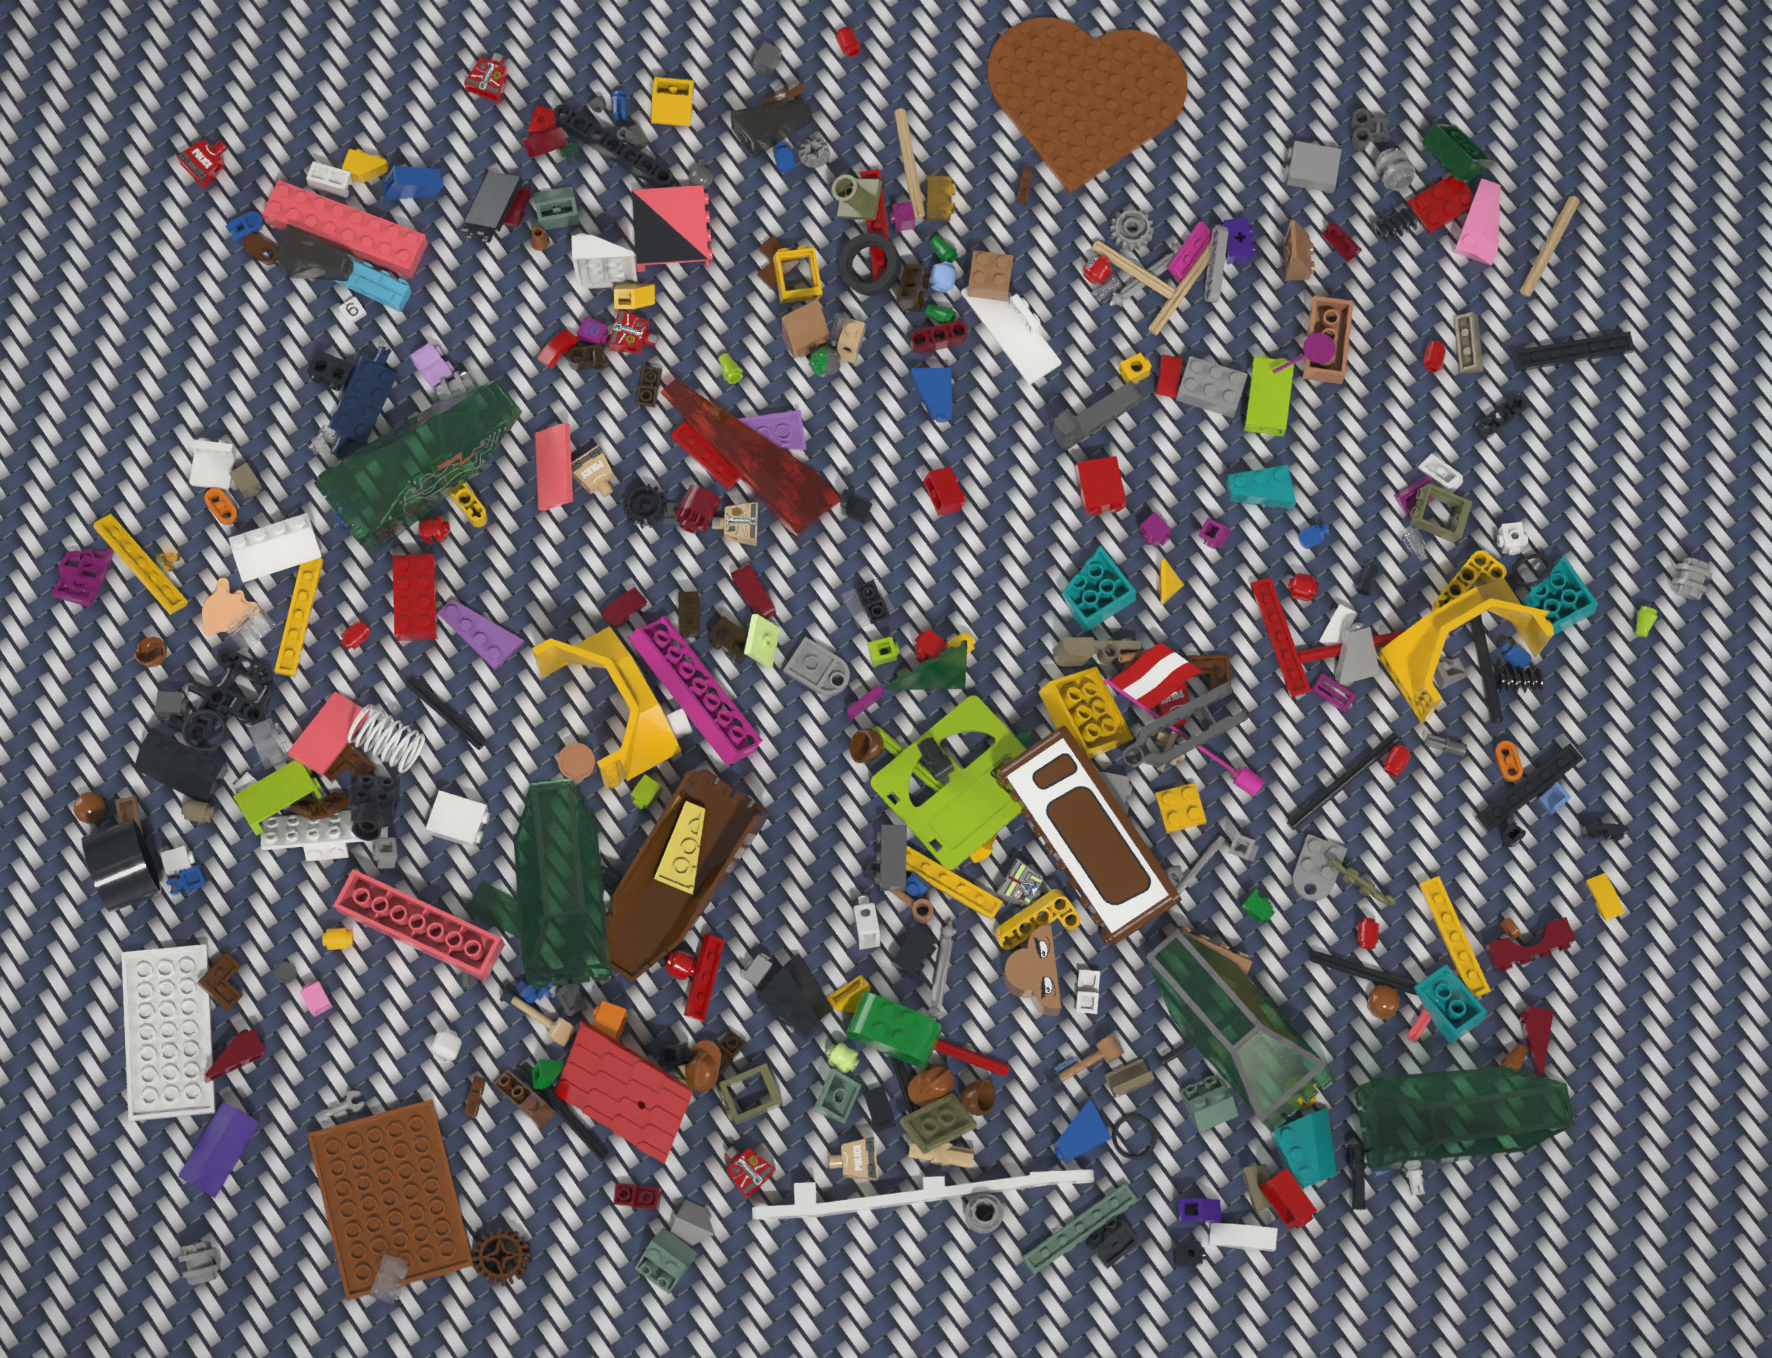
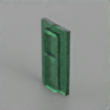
M483 881L466 908L467 912L520 940L537 912L533 907Z

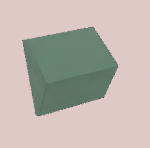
M831 1068L815 1104L814 1112L845 1124L862 1085L836 1069Z

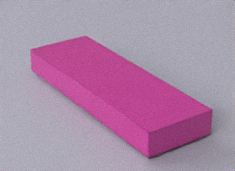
M1203 222L1197 224L1167 267L1178 281L1183 280L1211 240L1212 232Z

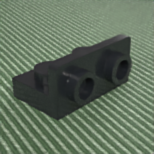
M1117 1218L1111 1220L1100 1233L1094 1234L1086 1245L1094 1252L1103 1266L1108 1269L1140 1241L1128 1224L1122 1219Z

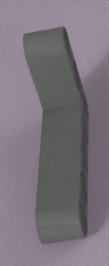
M1130 381L1075 417L1070 410L1062 412L1054 420L1052 435L1061 448L1066 451L1142 402L1144 396L1133 381Z

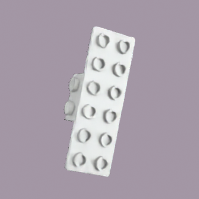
M968 286L961 290V295L1028 385L1033 384L1061 365L1060 359L1039 333L1041 322L1035 313L1032 314L1028 309L1029 305L1024 298H1020L1018 294L1012 296L1008 292V300L1006 302L969 297Z
M350 810L340 811L323 819H309L301 815L268 817L262 821V829L264 831L261 833L262 850L304 847L306 861L348 858L347 843L362 842L364 840L357 838L352 832L353 822L351 821ZM388 827L382 828L379 838H388Z

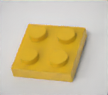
M1196 783L1155 793L1166 834L1207 823Z

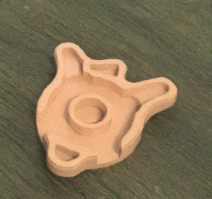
M220 578L217 581L215 593L203 605L202 631L207 636L220 632H231L241 624L245 617L258 613L259 606L255 602L246 601L242 590H237L233 594L230 593L229 581L226 578Z

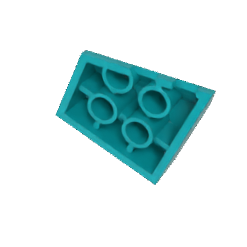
M1100 545L1092 558H1089L1079 574H1076L1062 591V596L1073 618L1086 633L1135 602L1136 590Z
M1565 555L1555 565L1548 578L1537 584L1523 599L1525 606L1550 611L1545 619L1549 620L1553 625V636L1593 615L1598 605Z
M1328 1108L1311 1113L1271 1132L1270 1135L1285 1167L1302 1190L1337 1175Z

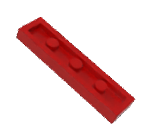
M685 421L670 434V438L728 491L742 478V474Z
M704 934L684 1011V1016L702 1022L705 1020L725 942L713 935Z

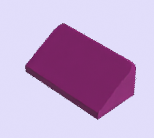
M1426 476L1394 495L1406 515H1409L1416 506L1418 500L1416 495L1420 488L1429 483L1436 486L1432 477ZM1428 497L1427 503L1434 500V498Z

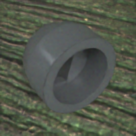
M603 96L596 97L589 102L591 109L596 113H601L602 110L606 109V102Z

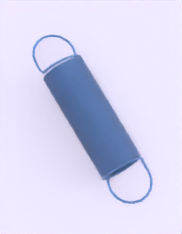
M1072 1056L1054 1066L1055 1073L1059 1074L1076 1064L1075 1057Z

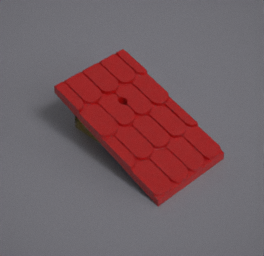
M583 1020L555 1094L562 1100L580 1109L585 1115L610 1128L615 1134L637 1146L636 1148L665 1164L696 1084L664 1071Z

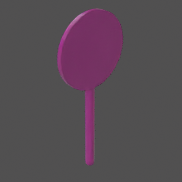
M1323 333L1311 334L1304 342V354L1274 369L1273 373H1277L1306 357L1317 364L1330 361L1335 354L1334 341Z

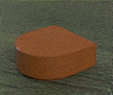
M1506 918L1500 923V927L1511 940L1516 939L1521 934L1518 926L1510 918Z

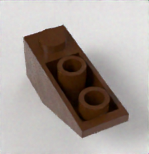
M508 1069L492 1084L540 1129L556 1114L543 1099Z

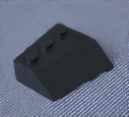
M799 953L780 969L757 996V1002L804 1041L810 1038L833 1010Z

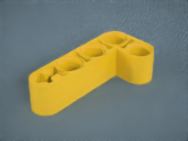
M442 455L431 464L434 476L441 474L435 472L437 470L436 466L447 460L443 459ZM467 462L457 470L455 469L459 467V464L449 465L444 473L434 477L435 480L438 481L445 492H450L448 496L474 527L484 526L488 520L484 506L460 476L457 475L459 471L465 468ZM449 482L459 483L454 491H451V488L448 487L449 484H446ZM464 497L470 498L468 503L460 502ZM474 509L478 515H481V517L478 518L477 516H474L472 510Z
M1476 551L1437 597L1431 611L1433 612L1442 606L1445 600L1450 602L1469 591L1478 578L1482 579L1485 583L1505 578L1506 568L1487 552ZM1475 559L1482 560L1484 565H1477ZM1491 572H1497L1500 578H1494ZM1462 574H1468L1472 580H1465ZM1450 589H1456L1459 595H1453Z
M1053 889L998 926L995 930V938L1003 949L1010 950L1029 938L1037 928L1048 925L1057 918L1069 930L1077 928L1081 918L1064 892L1060 889ZM1062 899L1059 904H1054L1056 900ZM1040 911H1045L1043 915L1037 916ZM1073 914L1070 919L1065 920L1068 915ZM1027 922L1025 927L1019 928L1022 923Z

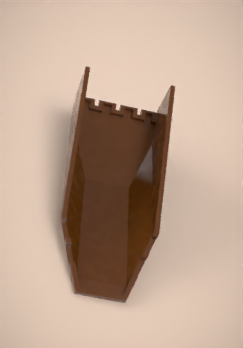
M702 767L689 770L612 895L613 902L607 917L608 924L605 935H603L602 945L612 962V969L632 982L684 941L760 832L770 813L768 809L757 802H754L752 807H749L752 799L739 790L734 796L731 795L735 788L722 779L718 781L717 785L714 784L717 776ZM685 801L705 808L693 894L654 879ZM599 953L598 959L605 963L602 956Z

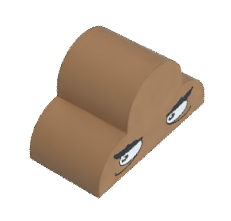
M1044 925L1037 928L1031 934L1027 948L1019 949L1009 956L1005 965L1003 980L1006 988L1013 995L1020 998L1031 997L1034 1007L1042 1014L1058 1016L1061 1010L1052 929L1051 925Z

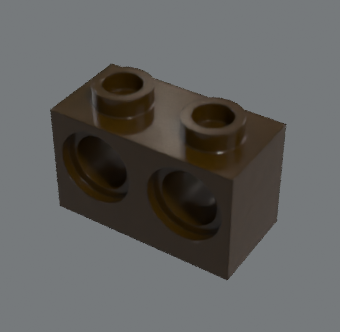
M905 264L896 297L903 311L922 312L930 276L924 265Z
M699 591L678 592L679 634L682 638H701Z
M723 616L708 634L709 644L716 650H723L726 653L725 656L734 663L737 661L742 664L748 655L744 654L745 648L742 651H736L734 646L742 644L746 647L748 634ZM721 632H726L728 634V637L725 639L718 638V634Z

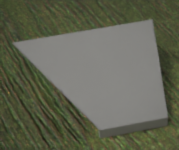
M1439 658L1433 678L1441 690L1467 677L1468 673L1459 658L1455 660Z
M685 1200L674 1220L670 1233L690 1247L715 1235L706 1209Z

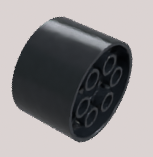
M134 819L81 838L90 874L108 912L119 910L161 894V886L152 856L144 836Z

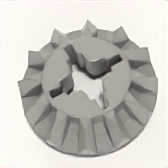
M814 137L813 139H806L800 145L798 155L800 161L805 166L818 168L827 163L830 157V150L823 139L820 140ZM811 147L814 150H819L818 158L814 154H810Z

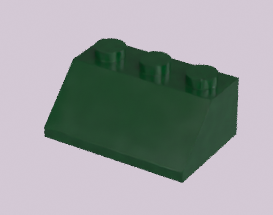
M1434 124L1421 142L1427 147L1426 151L1439 159V163L1443 167L1448 168L1452 172V176L1458 181H1471L1494 163L1456 124Z

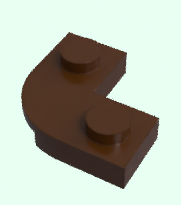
M334 791L320 801L305 795L290 804V809L292 812L309 819H323L342 811V809L350 805L349 797Z

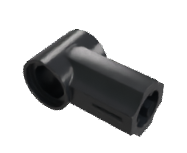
M933 737L926 738L917 745L928 764L931 775L936 781L955 771L950 759L946 754L942 753Z

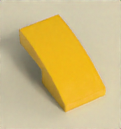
M1606 873L1586 880V885L1596 900V907L1605 921L1624 914L1622 904Z

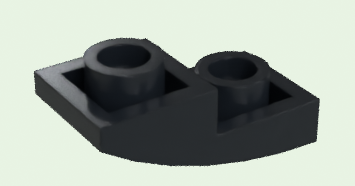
M874 580L854 588L871 625L890 617Z
M1612 823L1592 824L1584 826L1581 830L1583 839L1590 837V840L1601 837L1603 833L1605 841L1612 839L1613 842L1624 839V835L1629 832L1627 826Z

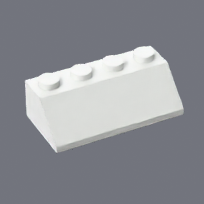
M308 513L229 538L242 582L322 557Z

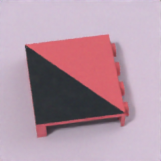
M703 185L632 190L637 272L645 271V265L706 261V267H709V260H713L712 248H708L707 241H711V230L706 229V223H710L709 211H705V204H709L708 193H704Z

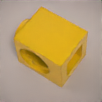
M1139 353L1120 362L1118 370L1125 383L1130 381L1136 383L1149 377L1151 364L1147 357L1144 358L1142 353ZM1138 366L1141 370L1136 372L1131 367Z

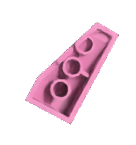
M1481 179L1454 250L1456 254L1490 266L1493 263L1499 246V184Z

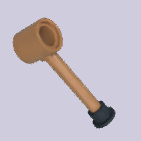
M874 863L868 867L863 875L864 878L868 877L872 881H876V872H880L874 867ZM890 891L911 907L912 915L916 922L925 924L932 919L933 905L929 900L918 899L916 901L904 891ZM920 907H925L929 912L922 916L917 913V910Z
M1112 1034L1096 1044L1098 1051L1058 1075L1047 1076L1046 1079L1053 1091H1057L1056 1088L1063 1085V1081L1103 1058L1106 1063H1109L1124 1054L1125 1052L1115 1035Z

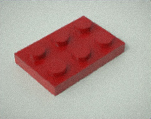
M1450 175L1409 199L1407 204L1412 208L1415 216L1428 234H1431L1468 212L1475 196L1464 181H1458Z

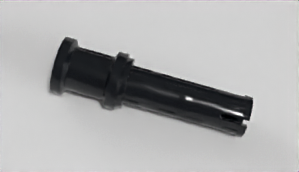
M1351 1144L1348 1145V1149H1350V1163H1348V1167L1351 1169L1352 1210H1366L1364 1174L1367 1167L1365 1162V1149H1367V1145Z

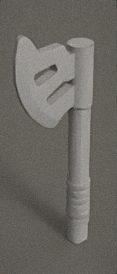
M1219 836L1211 844L1186 876L1182 874L1181 867H1171L1164 870L1179 894L1185 890L1196 874L1225 841L1222 836ZM1172 874H1175V876L1179 880V883L1174 881Z

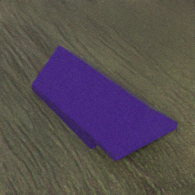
M223 1101L178 1177L216 1198L250 1142L248 1141L260 1122Z

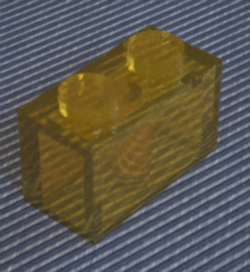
M928 176L927 220L950 221L951 214H955V202H951V196H955L956 184H952V176Z

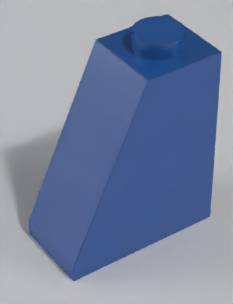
M394 166L382 182L384 200L436 196L444 184L440 169Z
M911 368V381L930 419L936 420L939 423L952 420L951 368Z
M1092 1100L1085 1104L1055 1144L1056 1149H1054L1058 1160H1063L1065 1164L1111 1140V1136Z

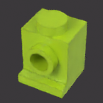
M892 637L868 642V651L873 667L896 661L897 655L900 654L898 643H894ZM885 650L888 654L881 655V651Z

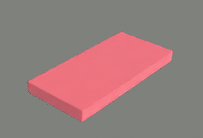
M562 423L535 433L538 510L541 511L573 501L570 424Z
M334 692L289 749L288 756L323 776L348 744L349 730L363 708L339 693ZM369 711L357 724L351 739L366 721Z

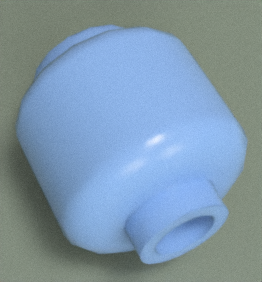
M943 261L933 266L929 276V283L932 289L945 293L953 288L957 278V271L953 268V264Z

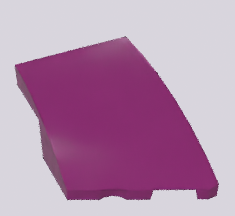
M107 548V551L94 552L93 549L68 551L58 566L60 579L52 590V596L91 607L103 584L114 550Z

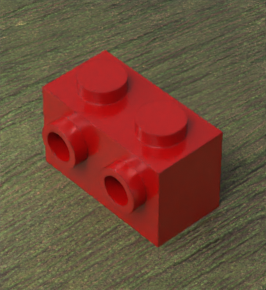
M951 467L929 471L923 480L938 516L961 510L966 502L965 494L961 491L957 476L953 473Z
M930 629L925 633L921 632L915 639V642H917L914 646L915 656L920 664L930 658L935 659L939 657L940 653L948 648V644Z

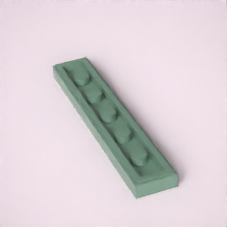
M1125 1182L1022 1256V1260L1033 1275L1037 1274L1138 1201L1137 1197Z

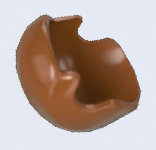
M154 636L147 637L137 644V651L134 653V657L141 665L149 668L157 667L166 658L167 646L160 638Z
M86 792L76 798L73 809L79 821L91 824L97 823L103 818L106 805L99 794Z
M1377 985L1369 993L1367 1008L1374 1017L1389 1019L1396 1014L1400 1004V997L1394 988L1388 985Z

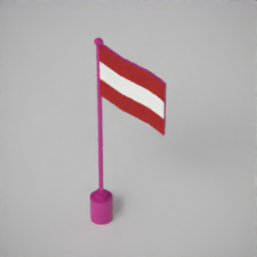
M1160 643L1147 650L1137 661L1111 680L1106 678L1104 684L1110 685L1158 719L1160 716L1153 712L1151 708L1169 698L1183 683L1202 671L1166 645ZM1175 726L1169 727L1184 739L1188 740L1190 738ZM1203 746L1197 747L1234 773L1232 776L1235 779L1233 784L1250 796L1254 797L1264 784L1265 780L1244 766L1243 769L1239 767L1235 770Z

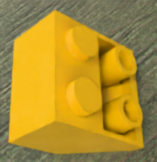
M654 77L651 123L691 127L695 92L694 81Z

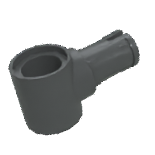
M639 125L631 126L628 129L622 127L621 130L617 131L619 139L625 140L638 150L644 149L649 144Z

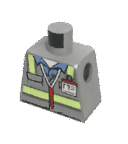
M1016 859L999 888L996 897L1026 908L1033 900L1036 901L1047 893L1040 890L1043 879L1023 862Z

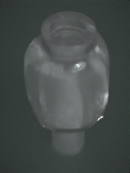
M1412 525L1401 531L1403 534L1402 541L1408 551L1417 555L1421 562L1428 557L1424 552L1425 542L1420 532L1415 528L1413 529Z

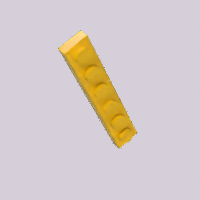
M112 514L94 523L93 527L170 615L187 606L188 601Z
M322 558L300 564L274 670L276 674L296 677L323 566Z
M907 846V872L911 874L916 872L931 886L993 921L1003 901Z
M1437 876L1420 883L1421 892L1462 983L1475 998L1489 993L1491 990L1440 877Z

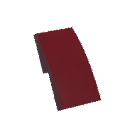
M560 125L542 133L538 131L522 139L529 158L568 145Z
M520 188L503 225L513 227L520 225L526 215L524 208L532 196L531 189Z
M634 587L607 606L601 612V615L614 629L629 620L631 614L645 607L648 601Z
M616 1183L613 1204L659 1211L662 1189Z

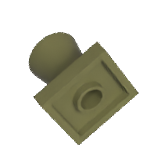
M848 174L839 176L832 185V195L839 201L837 217L840 219L876 220L882 181L879 179H855Z

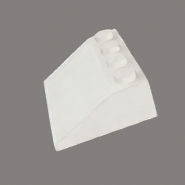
M586 233L572 236V259L578 289L612 288L614 284H638L633 251Z

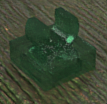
M571 141L568 145L556 149L558 156L564 158L565 162L569 165L571 164L569 160L570 155L574 154L577 160L580 159V154L576 152L580 147L576 141Z

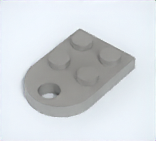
M807 637L803 639L783 669V672L816 693L827 697L836 696L843 692L850 678L849 668L844 660ZM835 676H840L844 682L842 685L836 686L832 683V679Z
M1308 834L1292 876V885L1295 892L1307 901H1320L1326 898L1332 891L1339 873L1337 870H1331L1328 863L1330 860L1337 859L1342 865L1347 848ZM1308 884L1313 885L1316 890L1315 894L1308 895L1304 891V887Z

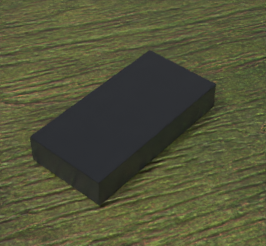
M884 1086L864 1091L863 1095L875 1132L878 1133L896 1127Z

